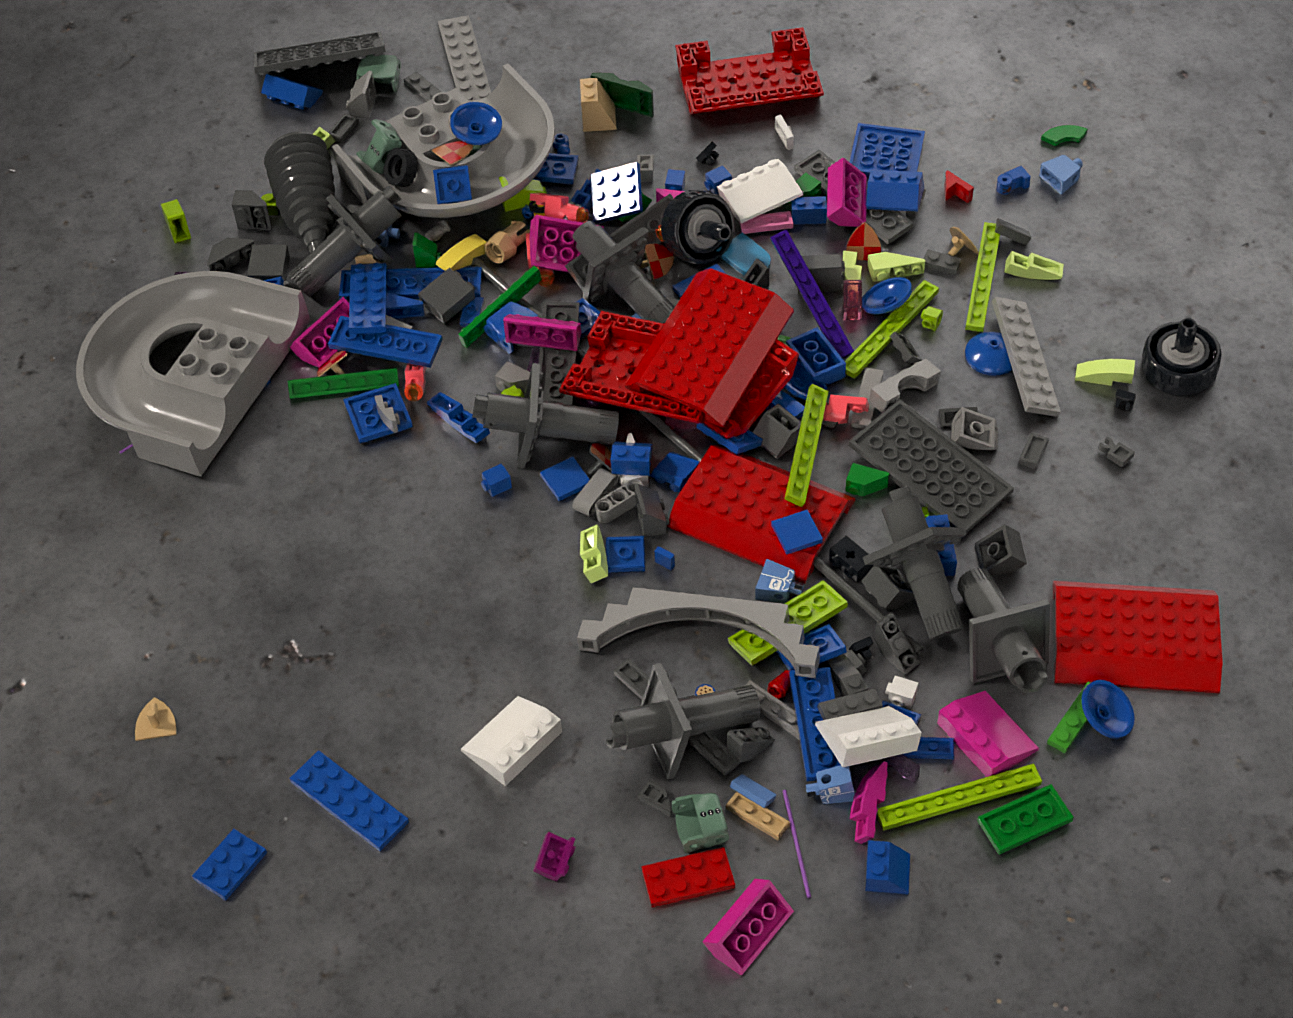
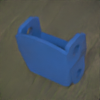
M508 302L487 319L484 326L486 334L508 354H511L514 348L513 343H507L505 340L504 317L508 314L538 317L529 308L514 302Z

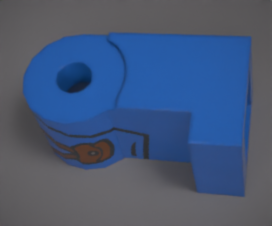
M1022 166L1016 167L998 176L996 190L998 193L1006 195L1018 187L1026 189L1030 187L1031 176Z

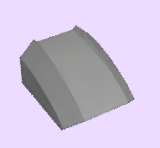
M961 407L951 424V439L961 447L969 449H997L998 427L996 419Z

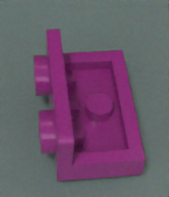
M551 832L546 833L533 872L555 882L562 876L564 877L569 870L568 860L573 856L576 846H574L576 838L571 837L566 840Z

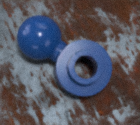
M562 133L554 136L553 147L557 149V154H570L569 138Z

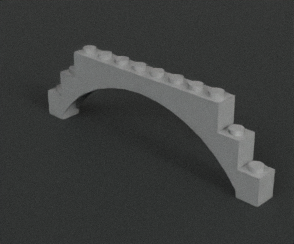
M632 588L627 605L608 603L603 621L583 619L577 636L580 651L599 653L600 648L609 642L642 627L669 621L704 620L738 627L767 641L791 663L795 669V676L816 678L820 662L819 646L803 645L805 639L804 626L788 624L789 608L787 604L646 588Z

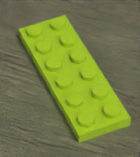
M824 580L785 603L789 608L788 624L803 625L804 634L848 607V602ZM743 629L728 638V643L751 666L777 651L767 641Z

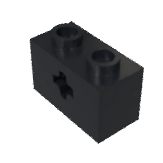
M847 535L829 549L831 564L841 569L848 578L853 579L856 583L865 577L873 567V565H865L863 557L869 554Z

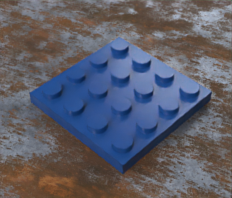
M858 123L849 162L863 172L866 177L870 176L871 170L917 172L925 131Z

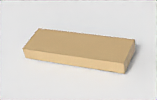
M737 791L726 804L728 811L777 841L790 826L788 820L766 807H761Z

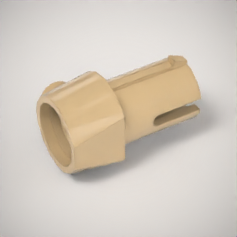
M517 220L511 221V225L505 230L496 232L484 246L487 257L497 264L513 257L516 254L517 247L526 241V234L530 233L528 229L523 234L517 236V232L526 224Z

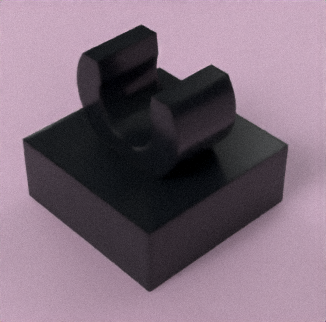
M712 141L696 159L700 163L705 159L711 165L714 162L711 157L716 160L719 156L716 151H713L717 145Z
M1117 389L1115 394L1116 399H1118L1115 403L1116 408L1119 407L1121 402H1125V410L1128 411L1130 403L1134 404L1136 394Z
M869 636L853 643L849 647V651L852 650L855 655L860 653L864 660H868L872 656L869 648L874 643Z

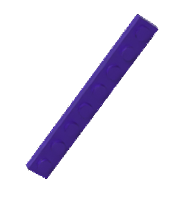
M787 229L770 237L823 335L842 359L850 356L854 350Z

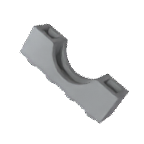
M925 358L906 370L903 369L897 375L887 378L886 381L874 385L870 391L869 402L883 413L899 400V392L901 390L915 388L925 392L936 386L939 382L941 371Z

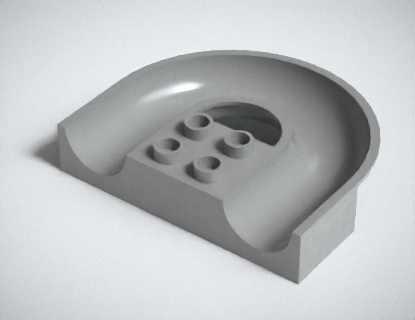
M507 63L503 65L502 78L498 86L492 93L482 99L467 100L457 88H454L448 92L435 94L431 100L421 105L407 107L403 110L402 114L386 121L396 130L402 142L401 148L411 150L417 157L418 170L410 186L399 187L389 184L385 179L384 173L379 174L373 171L358 156L347 155L338 144L332 146L340 178L362 204L369 200L378 190L382 192L385 190V187L390 186L401 198L394 205L397 210L422 217L450 218L466 216L490 209L507 201L523 190L543 167L552 149L555 126L547 103ZM468 102H482L496 109L502 119L501 132L492 142L481 145V148L476 153L450 166L432 152L433 149L441 145L461 141L453 134L450 126L451 115L457 107ZM402 160L399 165V175L401 174L403 167ZM468 165L472 200L452 204H437L433 170ZM501 176H504L508 181V185L503 188L499 180Z
M220 271L189 272L147 284L115 303L98 319L88 332L80 348L76 365V378L81 395L88 407L99 418L128 433L138 458L201 477L291 350L289 347L310 323L311 319L302 291L239 274ZM199 330L166 375L156 372L151 367L149 357L161 343L178 334Z

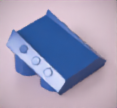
M670 452L653 469L650 476L658 483H669L670 490L681 492L700 461Z

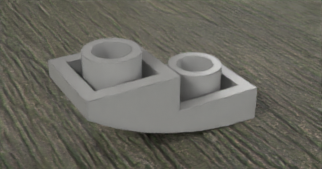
M382 395L374 396L380 418L391 431L397 433V425L400 424L398 413L394 414L393 407H388L387 401L383 402Z

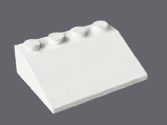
M779 159L771 160L763 166L755 167L752 171L740 174L736 178L724 181L721 185L717 186L719 196L728 203L733 215L741 224L803 196L802 190L787 167Z
M517 696L465 744L461 751L506 786L562 733L561 719L547 708Z
M890 706L817 721L815 723V726L842 767L917 751L922 733L912 718Z

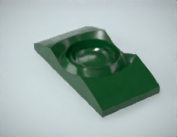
M600 72L591 74V78H597L614 102L615 107L649 117L654 116L653 90L639 80L627 81L620 79L614 73Z

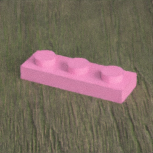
M791 211L761 214L742 224L739 222L741 233L743 232L744 234L793 228Z

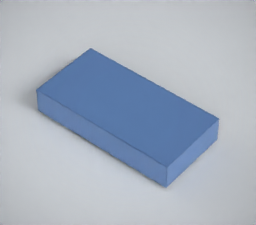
M743 774L735 778L730 785L733 790L763 808L771 804L776 798L775 793Z

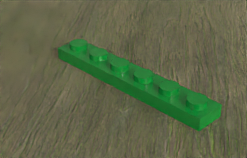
M533 266L527 270L510 288L500 294L479 316H476L468 326L464 327L458 334L461 344L466 348L469 347L485 332L484 326L490 316L508 302L517 303L542 280L539 269Z
M397 368L287 380L290 399L378 389L396 383L397 387L399 386Z

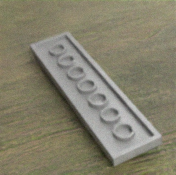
M469 15L438 21L455 88L467 100H479L488 96L491 90Z
M994 297L992 304L1025 412L1058 417L1061 413L1027 303Z

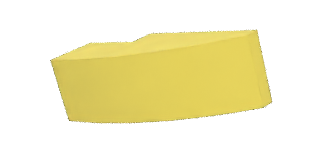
M473 234L451 247L436 261V265L444 271L449 267L455 271L471 265L473 258L485 254L484 246L487 241L477 234Z

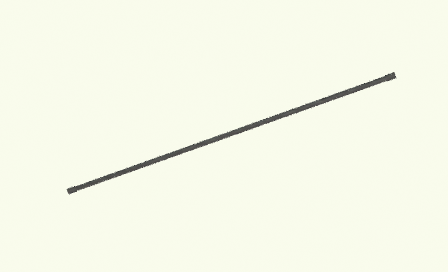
M478 257L473 258L471 266L482 267V274L503 293L510 288ZM524 298L517 302L519 305L529 308L536 313L539 318H542L543 315ZM578 347L576 357L582 361L586 353ZM637 410L688 456L697 461L702 460L704 456L656 414ZM818 556L816 557L814 567L873 619L879 622L885 617L881 611ZM904 633L916 656L920 655L923 647L912 637Z

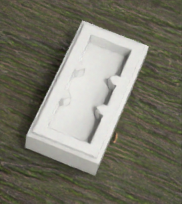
M777 115L775 117V130L786 149H793L794 136L791 127L787 126L782 115Z

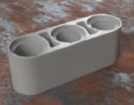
M599 468L575 498L573 509L586 516H593L596 512V502L613 491L619 477L603 468Z
M630 480L599 499L595 504L597 520L603 524L609 523L635 507L634 485L640 484L643 486L640 480Z

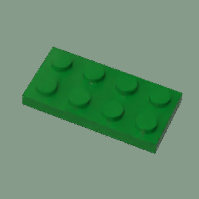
M1052 784L978 816L977 822L1000 855L1073 822L1074 817Z

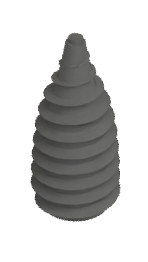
M291 132L280 136L271 144L265 154L264 165L267 170L273 197L276 200V205L280 210L282 218L286 221V225L293 231L294 235L301 240L303 245L307 246L308 252L312 253L326 240V237L330 234V227L334 223L333 216L335 213L328 207L330 203L326 199L330 194L335 197L331 157L327 151L326 143L320 137L306 132Z

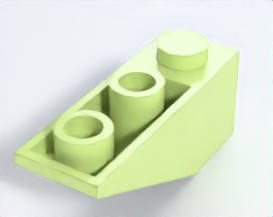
M881 252L868 255L867 268L872 282L883 281L895 277L924 273L925 259Z

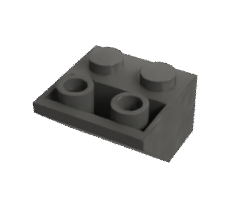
M235 190L232 208L237 228L272 230L267 203L252 190Z
M777 404L764 413L753 433L763 439L761 446L778 459L797 444L801 421Z

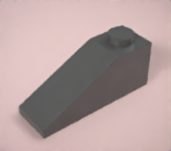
M844 654L824 661L826 666L830 667L831 676L842 697L868 690L860 672Z

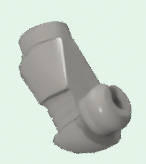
M446 220L440 221L438 225L425 234L426 238L432 242H437L444 233L450 232L449 222Z

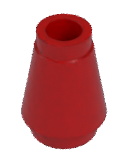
M785 670L768 684V693L777 699L784 697L790 686L789 671Z

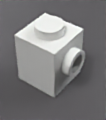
M895 676L893 682H889L885 694H888V703L911 710L917 695L918 682Z

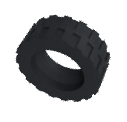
M394 148L387 155L384 162L385 179L393 186H410L418 170L417 157L411 150ZM402 160L403 167L401 174L399 175V165Z

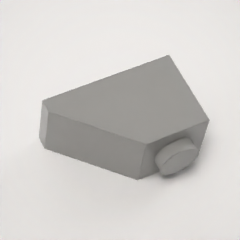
M507 361L495 375L496 388L503 391L515 385L517 389L520 388L522 392H525L530 372Z

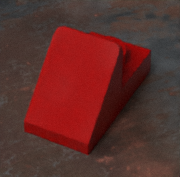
M947 170L944 182L945 201L956 195L958 198L969 203L973 199L974 187Z

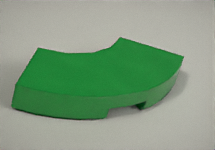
M1076 125L1057 126L1046 131L1041 136V140L1054 146L1065 141L1079 143L1087 134L1088 129Z

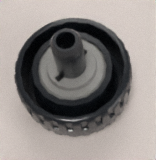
M689 190L677 195L665 209L661 222V234L667 250L674 257L693 264H707L719 259L729 248L735 230L734 216L728 203L717 194L702 190ZM710 252L709 255L698 258H693L692 256H690L691 254H703Z
M1184 318L1181 321L1163 324L1149 334L1142 353V371L1146 379L1154 387L1165 393L1178 396L1194 395L1206 390L1215 381L1221 363L1222 352L1218 340L1209 330L1197 325L1196 321L1192 318Z

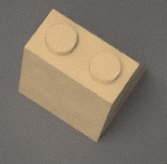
M597 78L580 79L583 132L617 130L615 104Z

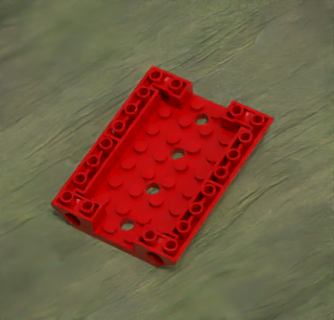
M601 311L587 336L589 348L581 364H572L559 389V393L693 423L707 422L705 413L646 389H644L643 393H638L625 388L627 381L631 377L630 373L634 372L664 324Z

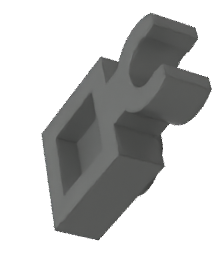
M1109 437L1105 438L1104 443L1107 445L1099 443L1098 449L1104 453L1108 452L1107 458L1120 467H1123L1134 457V451L1120 442L1115 445Z

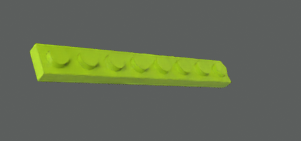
M984 222L965 330L984 331L1000 234L995 232V223Z
M924 280L911 293L909 299L901 307L893 311L845 360V374L855 379L892 341L890 337L894 331L900 333L939 293V287Z
M813 383L808 389L785 494V500L800 507L806 501L829 392Z
M1030 764L878 808L876 816L882 830L885 831L1037 787L1042 784V780L1035 765Z

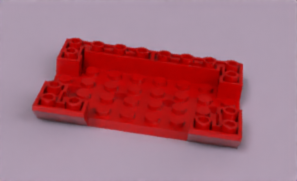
M804 28L772 31L773 53L710 61L708 41L675 45L678 70L690 115L824 96L818 73L813 71L811 65L810 47Z

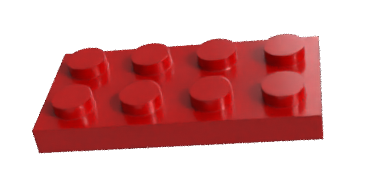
M724 847L641 866L651 908L735 888L734 878Z

